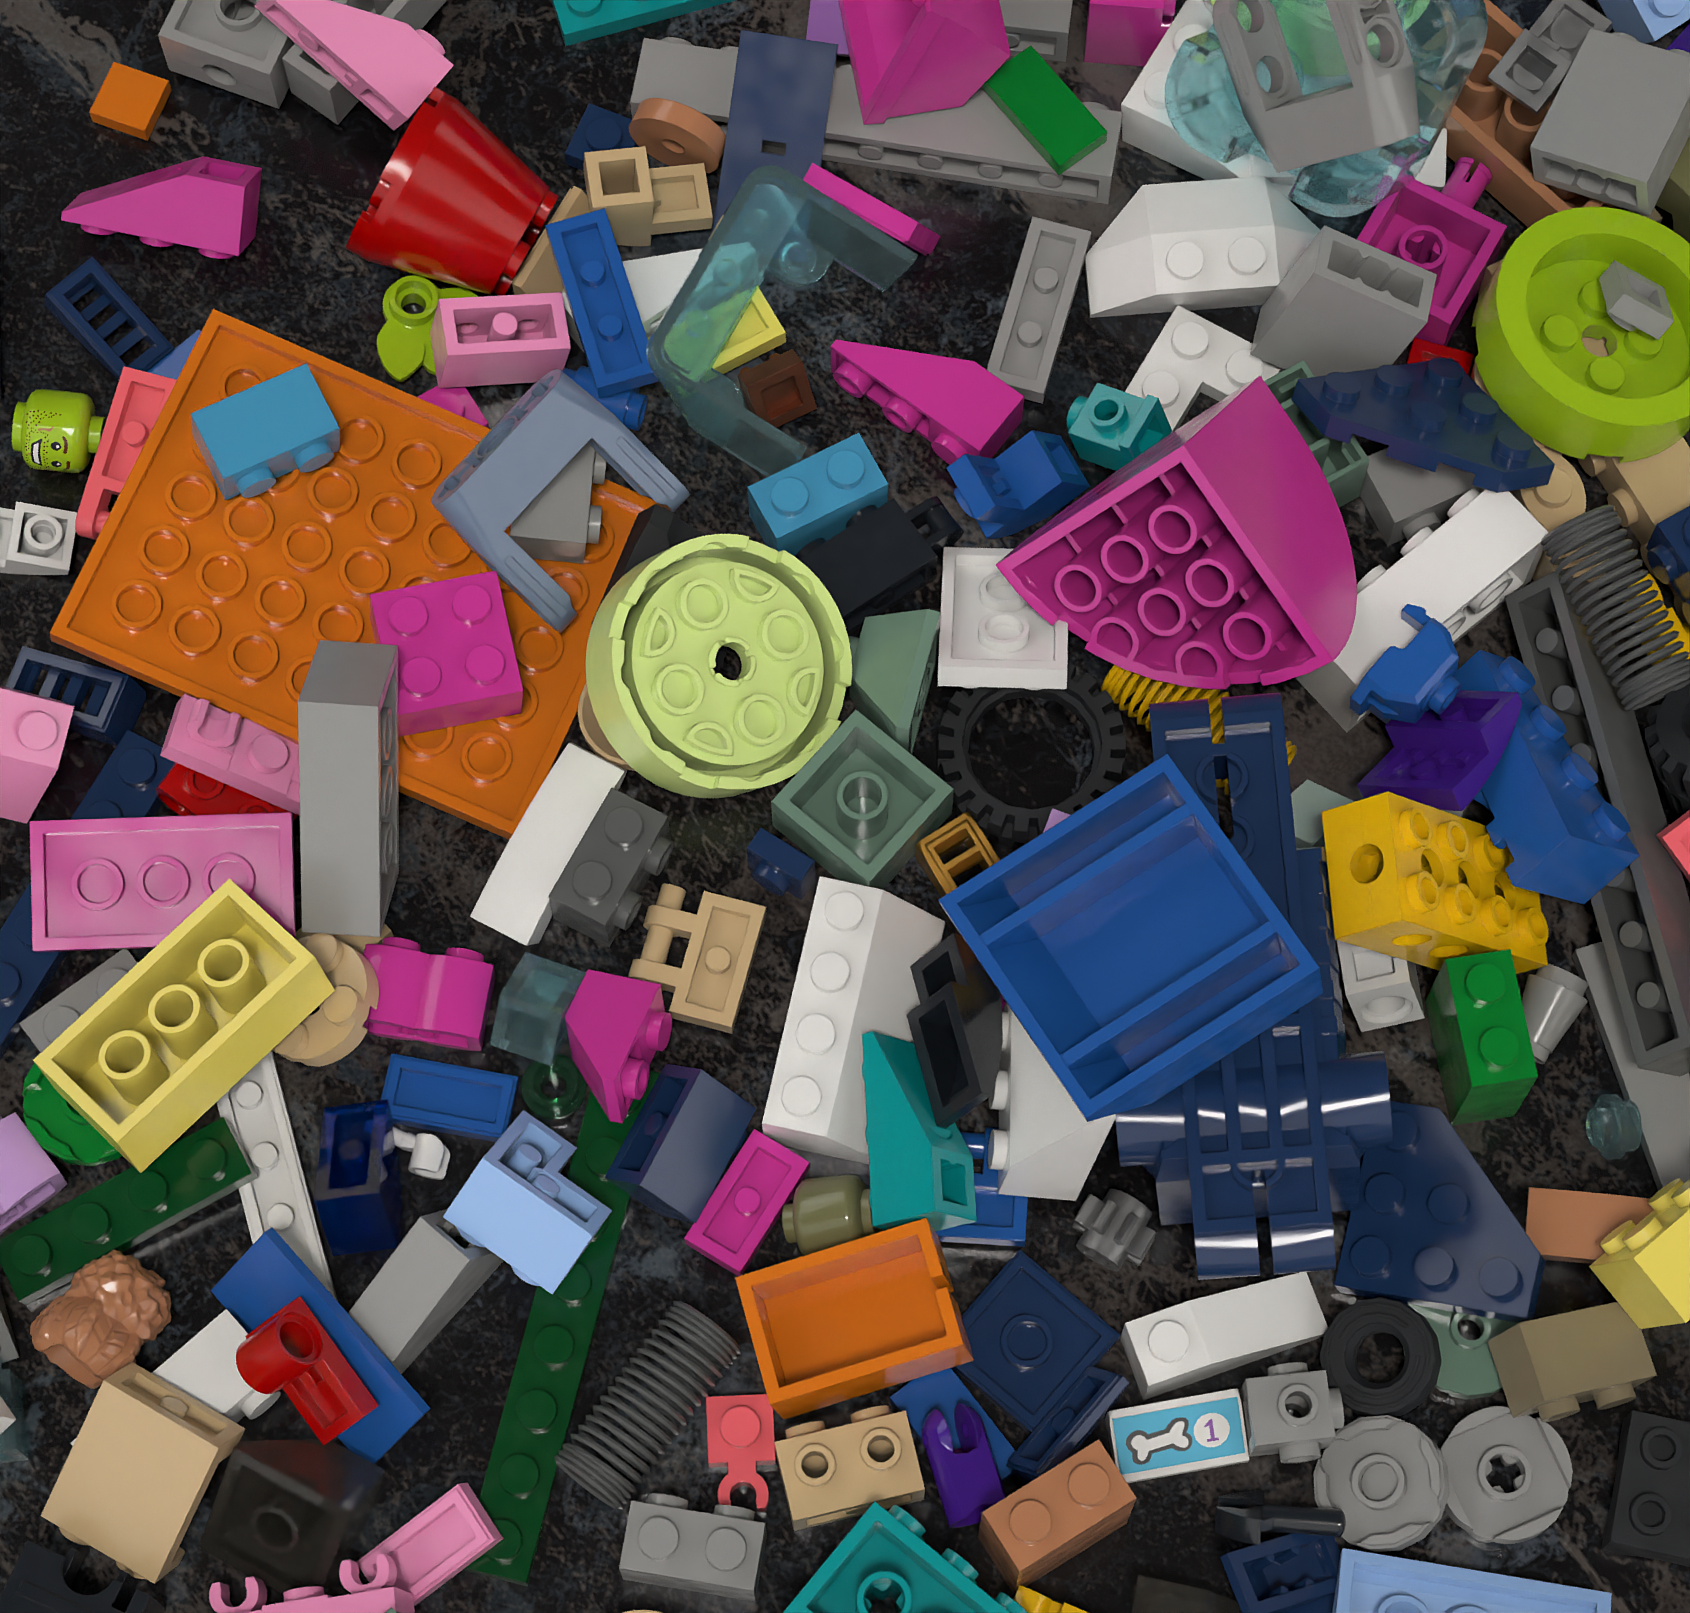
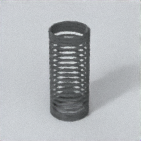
M1609 504L1590 510L1565 522L1546 534L1540 543L1544 546V551H1547L1546 555L1551 557L1550 563L1558 565L1555 573L1563 575L1560 583L1568 585L1565 593L1570 596L1574 595L1570 603L1578 606L1575 613L1583 616L1580 623L1584 626H1589L1586 634L1594 636L1591 644L1600 646L1596 654L1601 657L1605 656L1601 664L1609 667L1606 673L1607 676L1615 677L1611 684L1612 686L1620 687L1617 691V696L1619 699H1622L1621 704L1625 705L1624 710L1633 711L1664 698L1663 696L1668 692L1679 690L1690 683V659H1687L1690 653L1686 651L1681 652L1636 676L1622 680L1635 670L1652 664L1683 648L1684 642L1678 641L1650 654L1633 665L1618 669L1626 662L1676 639L1679 632L1672 631L1644 644L1625 656L1611 660L1622 651L1656 637L1673 627L1674 622L1669 620L1640 633L1617 647L1607 649L1618 640L1640 632L1665 619L1669 611L1663 610L1644 618L1614 636L1601 639L1609 632L1658 610L1664 603L1661 600L1649 603L1606 627L1594 630L1605 621L1627 613L1649 602L1658 595L1657 590L1648 591L1621 604L1603 616L1590 619L1598 612L1640 594L1653 584V581L1649 579L1619 592L1595 607L1585 609L1594 601L1614 594L1640 581L1648 573V570L1642 569L1627 575L1642 566L1643 560L1636 559L1624 564L1634 558L1638 551L1631 549L1620 553L1630 547L1633 541L1625 539L1617 542L1626 536L1627 530L1622 528L1611 532L1621 525L1622 519L1618 516V511H1615L1616 507ZM1580 548L1568 557L1558 559L1561 555ZM1590 554H1593L1590 557L1578 563L1577 565L1563 569L1569 563L1586 557ZM1602 562L1579 577L1568 579L1576 572ZM1608 572L1588 585L1574 589L1581 582ZM1615 581L1592 596L1579 599L1587 592Z
M673 1301V1306H669V1311L665 1312L666 1319L658 1320L659 1329H651L652 1338L644 1339L645 1348H637L638 1357L629 1358L631 1367H622L623 1376L615 1377L616 1386H608V1395L600 1396L602 1405H593L595 1415H586L587 1424L578 1425L580 1434H571L573 1444L565 1443L563 1450H558L559 1455L554 1456L556 1464L573 1480L616 1510H623V1505L627 1504V1499H631V1493H636L635 1487L610 1466L592 1455L580 1442L596 1450L609 1463L634 1482L641 1484L643 1483V1478L629 1465L599 1445L587 1432L604 1441L612 1450L644 1474H651L650 1468L636 1455L606 1435L595 1423L608 1429L626 1446L649 1463L654 1465L658 1464V1461L649 1450L611 1424L602 1413L615 1419L629 1433L657 1454L664 1455L665 1450L646 1432L618 1414L609 1403L623 1410L632 1420L656 1439L666 1445H672V1439L664 1431L639 1412L626 1405L617 1394L628 1399L661 1428L674 1436L680 1435L679 1429L661 1413L678 1425L687 1426L686 1419L669 1404L689 1417L694 1416L693 1409L682 1399L695 1407H701L700 1399L691 1391L703 1398L709 1397L708 1391L699 1382L709 1388H716L715 1381L707 1373L718 1379L723 1378L722 1371L716 1365L724 1369H730V1365H733L732 1360H737L736 1355H741L740 1346L729 1334L704 1314L682 1301ZM666 1326L676 1330L690 1345L672 1335ZM659 1336L668 1339L685 1356L666 1345ZM651 1345L663 1350L677 1365L659 1355ZM645 1355L655 1359L673 1377L653 1365ZM638 1365H641V1366L645 1367L646 1369H648L654 1376H656V1377H657L663 1384H665L669 1389H667L665 1386H663L662 1384H660L659 1382H657L656 1380H654V1379L651 1378L650 1376L646 1375V1374L639 1368ZM630 1374L642 1379L653 1391H655L665 1401H663L661 1398H659L657 1395H655L645 1387L638 1384ZM623 1383L626 1384V1385H628V1386H630L631 1388L635 1389L642 1397H644L650 1404H652V1405H653L656 1409H658L661 1413H659L657 1410H655L654 1408H652L650 1405H648L647 1403H645L644 1401H642L641 1399H639L638 1397H636L635 1395H633V1394L623 1385Z

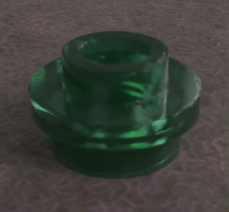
M551 1054L536 1059L528 1066L522 1078L521 1091L527 1107L534 1114L544 1119L558 1120L572 1115L580 1108L586 1096L587 1084L572 1059L563 1055ZM549 1080H562L567 1085L565 1093L558 1098L546 1097L542 1093V1089Z

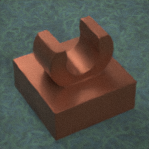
M793 349L781 355L774 353L769 356L770 360L751 369L746 366L737 375L752 421L761 434L817 409L803 362Z

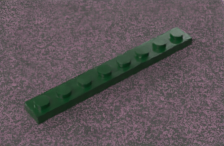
M649 1071L648 1085L643 1097L640 1100H633L622 1124L608 1119L593 1092L590 1091L575 1146L577 1149L573 1153L567 1179L612 1211L555 1292L551 1294L541 1286H537L479 1497L480 1503L502 1535L503 1540L464 1568L463 1571L528 1587L560 1468L556 1464L554 1456L559 1455L558 1450H563V1445L567 1442L632 1199L631 1195L607 1180L605 1176L660 1073Z

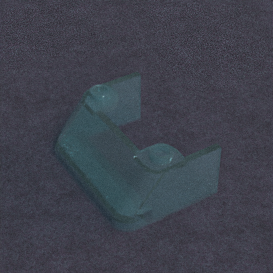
M775 165L761 166L752 171L738 188L650 336L646 348L649 366L687 424L693 430L769 477L795 464L802 458L807 447L744 408L743 396L738 386L731 379L712 368L768 272L788 285L807 287L820 280L834 260L884 292L913 265L918 255L788 170Z

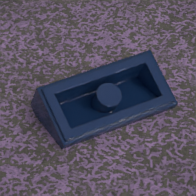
M1093 1366L1087 1367L1011 1456L1006 1466L1025 1486L1073 1456L1103 1421L1107 1412L1111 1411L1121 1399L1129 1381L1123 1375Z

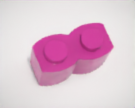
M398 937L383 938L382 945H365L364 956L373 966L379 985L377 1009L370 1006L368 1017L363 1024V1027L368 1029L367 1034L400 1040H416L436 1046L468 1051L482 1050L496 979L494 965L485 963L484 955L465 948H448L445 955H430L420 952L421 946L418 943Z

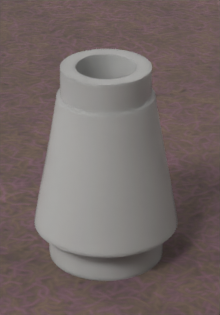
M1551 964L1538 968L1535 975H1528L1522 997L1534 1060L1540 1064H1545L1549 1053L1553 1052L1588 1002L1583 997L1588 983L1580 977Z

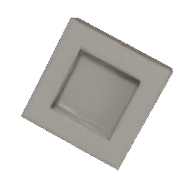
M1615 260L1599 278L1606 302V312L1622 328L1629 331H1635L1638 328L1659 340L1674 322L1664 287Z

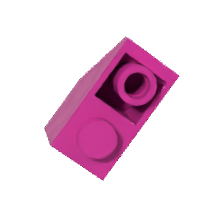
M588 969L564 1017L572 1059L608 1119L622 1124L633 1100H640L646 1091L649 1080V1066L656 1051H663L669 1042L672 1030V1016L670 1013L665 1012L661 984Z

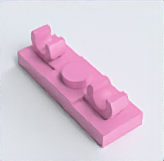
M184 694L176 704L160 756L300 816L299 745L251 720L242 719L240 714L235 712L230 714L210 705V701L203 698L198 700Z
M385 1554L376 1555L377 1575L372 1582L365 1585L359 1579L357 1562L350 1559L341 1562L339 1577L343 1587L351 1593L347 1595L332 1597L325 1595L324 1587H302L283 1592L284 1602L265 1605L267 1601L266 1586L262 1579L254 1576L245 1578L247 1596L245 1601L237 1607H233L230 1602L228 1585L221 1582L212 1583L209 1591L210 1604L216 1613H386L391 1607L397 1613H415L413 1594L393 1587L397 1577V1568L392 1557Z

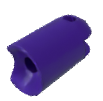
M957 1403L954 1412L955 1429L961 1448L953 1449L948 1425L942 1413L937 1409H933L929 1413L922 1428L923 1445L949 1528H960L980 1523L983 1511L1007 1497L983 1420L972 1407L963 1403Z

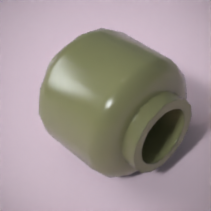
M839 1175L802 1180L795 1191L793 1203L784 1204L782 1223L787 1242H797L800 1252L805 1256L882 1232L883 1229L872 1226V1210L869 1204L870 1189L867 1188L863 1180L857 1175Z

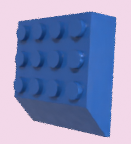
M1168 754L939 899L940 905L1087 1122L1152 1104L1323 994L1320 967Z

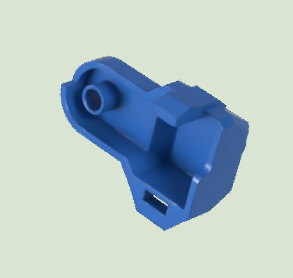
M1407 604L1402 609L1401 619L1419 633L1403 649L1390 646L1365 674L1350 697V709L1359 716L1368 710L1385 724L1391 719L1416 723L1429 709L1438 715L1441 714L1459 693L1462 683L1455 678L1459 656L1454 647L1451 634L1444 625L1426 615V610L1420 606Z

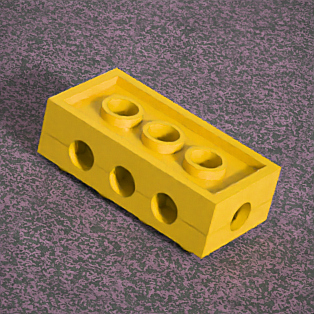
M1388 791L1321 812L1336 940L1439 971L1445 959L1511 949L1516 974L1548 966L1545 946L1548 940V925L1541 912L1539 893L1512 885L1505 869L1514 861V858L1507 846L1504 849L1494 846L1485 825Z

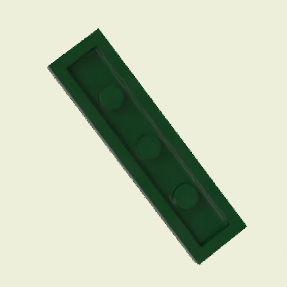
M221 1117L169 1146L142 1173L132 1166L1 1238L0 1264L18 1301L28 1305L71 1281L74 1274L92 1260L99 1259L112 1250L122 1253L258 1177L230 1121L225 1117Z

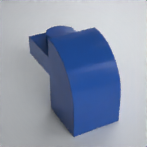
M1031 430L995 459L965 453L947 467L957 486L954 489L957 502L970 517L976 519L987 539L1002 538L1015 534L1051 516L1090 487L1062 437Z

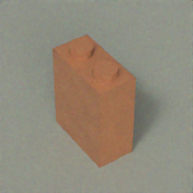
M1098 1439L983 1511L978 1538L1012 1593L1015 1594L1019 1585L1027 1587L1127 1524L1136 1501V1496Z

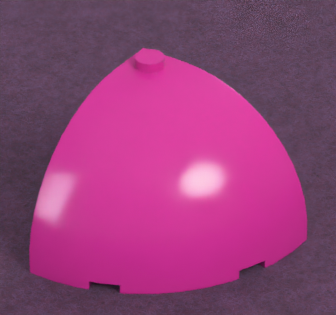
M1258 376L1205 410L1117 470L1057 514L996 564L1015 591L1052 626L1058 620L1067 622L1069 631L1088 642L1085 649L1092 654L1125 670L1153 680L1185 687L1217 690L1227 689L1230 684H1251L1261 682L1262 686L1308 674L1337 658L1347 644L1356 616L1357 582L1354 558L1348 533L1334 494L1309 446L1261 376Z

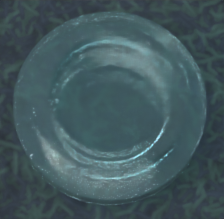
M1616 1094L1601 1095L1597 1099L1594 1108L1589 1110L1586 1119V1131L1589 1142L1593 1147L1598 1148V1151L1605 1159H1621L1626 1152L1636 1151L1642 1137V1121L1637 1105L1630 1099L1622 1100Z

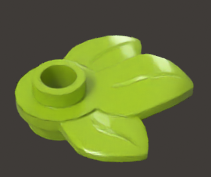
M416 275L405 276L393 283L387 289L383 298V314L387 322L377 336V351L386 372L398 382L409 378L421 366L436 376L430 330L439 299L478 297L476 294L461 287L438 289L428 279ZM410 303H416L421 305L424 311L418 314H410L404 312L403 307Z

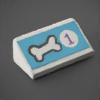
M1239 1389L1112 1410L1107 1412L1105 1418L1112 1459L1127 1484L1249 1462Z

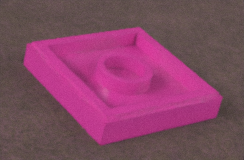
M814 163L811 164L802 181L805 183V188L925 256L927 253L931 255L941 237L914 219Z

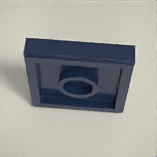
M1019 1250L963 1313L962 1320L974 1361L952 1367V1369L1030 1435L1086 1368L1090 1366L1096 1367L1119 1341L1121 1335L1025 1253Z

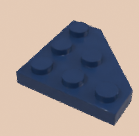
M1433 358L1430 361L1396 366L1382 365L1374 369L1345 373L1331 372L1324 376L1297 379L1291 399L1326 437L1349 444L1352 435L1355 434L1371 441L1389 445L1386 453L1387 457L1432 472H1436L1440 462L1475 474L1472 485L1496 493L1548 485L1555 463L1534 443L1533 439L1523 432L1500 409L1498 403L1489 397L1468 376L1463 367L1452 358Z
M1390 1101L1393 1144L1390 1146L1368 1147L1364 1153L1360 1169L1358 1210H1351L1334 1286L1340 1293L1369 1298L1382 1297L1401 1301L1405 1304L1516 1323L1533 1320L1546 1261L1440 1108Z

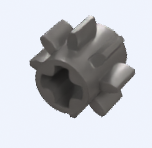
M1109 1189L1103 1201L1089 1194L1073 1220L1075 1222L1072 1227L1083 1233L1076 1247L1092 1261L1113 1271H1119L1126 1259L1139 1266L1157 1234L1154 1230L1146 1227L1152 1212L1134 1197L1117 1189Z

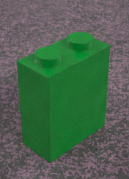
M1511 949L1445 959L1425 1001L1450 1124L1453 1126L1515 1116L1538 1078Z

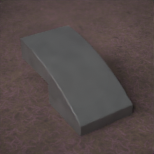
M1552 0L1529 31L1526 28L1523 30L1488 75L1487 79L1538 115L1556 96L1589 29L1594 28L1609 33L1612 29V21L1582 0Z

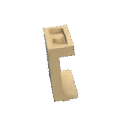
M130 1362L103 1380L41 1516L57 1525L60 1532L67 1539L77 1544L92 1546L114 1559L120 1570L129 1573L134 1578L147 1579L155 1584L180 1564L185 1551L179 1546L219 1462L236 1450L245 1428L137 1364Z

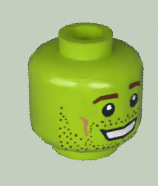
M37 389L30 394L27 402H18L16 405L12 424L13 450L22 452L23 459L30 468L79 473L88 466L92 453L96 454L105 427L106 417L96 416L93 401L87 394Z

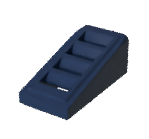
M93 256L45 294L44 305L118 380L124 366L147 372L174 350L171 343ZM94 289L100 297L79 313L73 305ZM110 305L117 313L94 330L88 322ZM127 322L133 330L110 348L104 339ZM143 338L151 347L127 366L119 357Z
M22 646L5 687L32 693L41 670L49 671L39 692L40 696L57 699L65 678L70 679L61 699V702L74 706L69 731L117 746L127 729L133 730L146 700V691L129 675ZM89 687H94L84 713L79 712Z

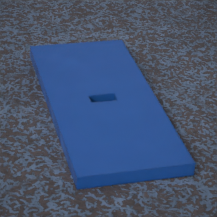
M273 1227L265 1231L211 1290L248 1334L287 1304L301 1296L379 1405L337 1436L367 1471L431 1409Z

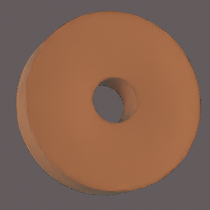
M648 98L641 101L629 125V133L639 147L645 146L646 153L669 166L704 163L705 172L711 173L717 169L724 154L726 135L722 129L701 112L673 100Z

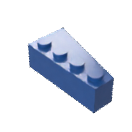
M1479 650L1457 670L1455 678L1462 683L1460 690L1518 692L1522 706L1510 740L1498 764L1473 799L1490 810L1495 818L1486 826L1494 846L1500 849H1504L1507 846L1514 858V861L1505 869L1513 886L1585 904L1640 856L1627 836L1630 832V826L1621 812L1610 803L1605 802L1595 786L1598 782V776L1591 765L1580 755L1574 753L1566 742L1563 735L1567 730L1563 721L1552 709L1542 704L1533 691L1532 687L1535 685V679L1528 668L1512 656L1503 658Z

